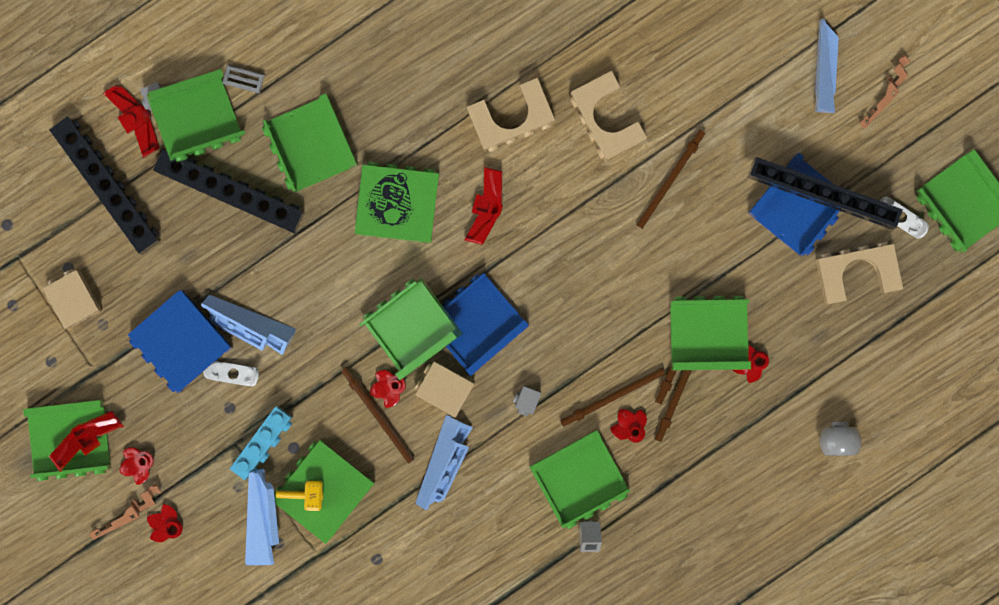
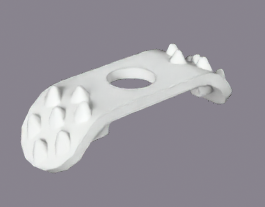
M887 196L880 200L881 202L903 209L902 212L906 213V221L899 222L898 227L917 239L926 235L929 229L926 221Z
M215 361L203 371L207 379L244 386H255L259 378L258 368ZM233 368L239 372L236 379H230L228 376V372Z

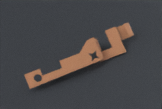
M903 55L898 60V65L893 69L899 78L894 82L886 75L887 81L890 83L887 86L886 95L876 105L878 108L876 111L874 109L869 111L872 116L870 118L866 116L859 123L863 129L899 93L897 87L908 76L903 68L906 63H910L906 55Z
M158 485L150 486L146 492L140 494L145 504L139 506L138 501L133 497L131 507L126 509L122 517L110 523L108 522V526L107 524L105 525V530L100 531L96 529L90 532L89 535L94 540L139 518V512L156 505L152 497L155 493H161Z

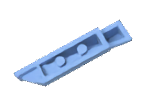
M824 19L819 21L815 112L835 113L833 95H835L839 37L826 24Z
M208 295L201 305L203 308L208 309L210 313L209 319L213 325L262 351L267 344L283 355L296 331L295 328L212 295Z
M448 415L444 419L416 500V504L424 510H428L429 505L433 502H441L445 499L469 449L463 443L473 427Z
M260 469L249 472L245 564L273 565L274 559L271 545L279 544L274 488L271 483H266L265 470Z

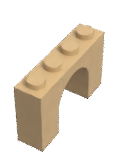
M612 71L573 90L569 98L573 108L577 107L580 112L578 115L582 125L586 124L589 130L587 135L590 141H595L598 147L595 150L599 158H604L605 162L647 140L639 122L614 133L606 132L596 124L593 117L595 105L603 98L620 90V86Z
M538 78L520 85L521 93L528 107V116L525 122L515 129L499 127L493 121L485 100L467 107L468 114L484 151L488 150L491 153L500 149L499 145L506 143L510 145L517 142L516 138L524 136V138L534 135L535 130L541 128L544 131L553 127L552 123H555V119Z
M888 242L876 244V248L870 249L869 245L858 247L856 252H851L850 249L839 251V255L832 256V253L820 255L821 259L816 260L824 304L847 301L843 285V272L846 266L854 260H864L874 267L881 294L902 290L903 285L894 244L888 245Z

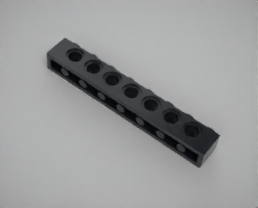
M67 116L50 128L49 131L138 254H144L160 242L158 239L160 234L154 227L150 228L147 223L149 219L143 211L139 212L135 206L138 204L131 195L128 197L124 192L126 190L124 184L120 180L116 181L113 176L115 172L110 165L106 166L103 163L102 159L104 157L98 149H93L91 146L93 142L87 134H82L80 131L82 127L75 118L72 120V118ZM75 133L77 140L74 143H70L69 137ZM83 149H87L88 156L82 159L80 152ZM98 164L99 172L92 174V166ZM110 180L111 186L104 190L102 187L103 182ZM117 195L122 197V202L119 205H115L113 202L114 197ZM131 210L133 218L127 221L124 217L125 213ZM139 226L144 227V234L141 236L136 235V228Z
M161 151L153 169L156 173L289 232L296 233L304 216V212L300 211L302 207L293 203L290 206L283 203L284 199L275 195L273 198L266 196V191L257 187L255 190L248 188L249 184L244 181H232V176L226 173L216 174L213 172L214 168L208 165L198 166L196 165L197 161L190 157L180 161L182 169L174 172L173 165L177 162L176 159L170 161L167 151ZM198 170L200 173L199 177L192 180L190 177L191 172ZM214 177L217 179V184L211 188L208 186V180ZM229 185H233L235 189L232 195H226L225 189ZM246 193H251L252 200L249 203L243 202V195ZM263 201H268L270 204L269 209L266 211L260 209V204ZM284 208L287 210V216L280 219L277 213L280 209Z
M758 157L753 159L747 176L751 180L891 230L897 228L903 209Z

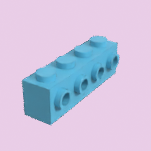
M275 406L230 467V470L242 479L247 480L249 472L258 470L256 467L259 463H264L269 457L268 451L270 448H275L280 442L281 438L279 436L283 431L287 432L291 427L293 417L280 407Z

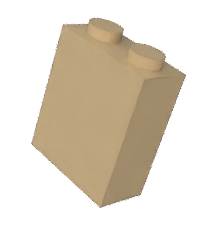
M73 269L63 273L64 277L59 280L55 278L46 283L47 286L43 288L64 329H70L102 311L81 271H74Z
M433 362V364L429 363L424 371L426 377L423 381L419 380L414 389L417 391L415 395L456 418L474 383L436 362Z

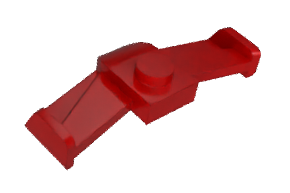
M120 84L103 92L123 113L117 118L127 134L135 132L143 159L159 150L160 147L148 110Z
M484 166L483 196L476 194L472 213L478 216L464 241L483 245L496 220L501 216L503 208V171Z
M113 411L82 424L79 423L71 429V432L53 450L49 458L61 472L79 450L86 456L101 445L97 437L118 428H123L124 425Z

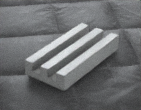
M227 65L223 84L260 94L265 75ZM230 70L235 71L238 73L259 78V81L251 80L229 73ZM228 78L257 85V88L228 81Z

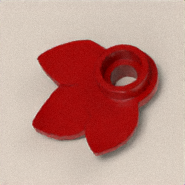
M748 346V361H751V369L732 371L741 375L746 374L748 383H753L761 378L762 370L769 364V357L766 353L756 351L752 346ZM758 357H761L763 360L760 365L756 363Z
M380 370L375 373L378 382L371 387L370 394L375 398H383L385 408H390L399 402L400 394L406 389V381L404 378L399 380L396 375H393L388 370ZM394 382H397L399 384L398 388L394 387Z
M620 409L618 412L619 424L610 428L612 434L620 440L629 439L633 443L641 442L646 435L644 429L647 424L646 414L643 410H638L633 414L627 409ZM634 430L639 431V434L637 436L632 435V432Z
M135 447L123 450L126 460L120 465L119 472L124 476H133L136 485L144 483L149 478V469L154 464L153 455L147 451H139ZM142 458L146 460V464H143Z
M167 504L162 505L161 514H152L146 518L148 524L154 530L150 539L155 542H164L168 538H178L183 532V526L177 520V512ZM172 525L176 526V532H171L170 527Z

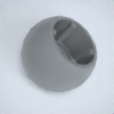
M831 422V427L824 428L819 439L820 448L825 456L857 455L862 443L859 430L856 427H849V422Z

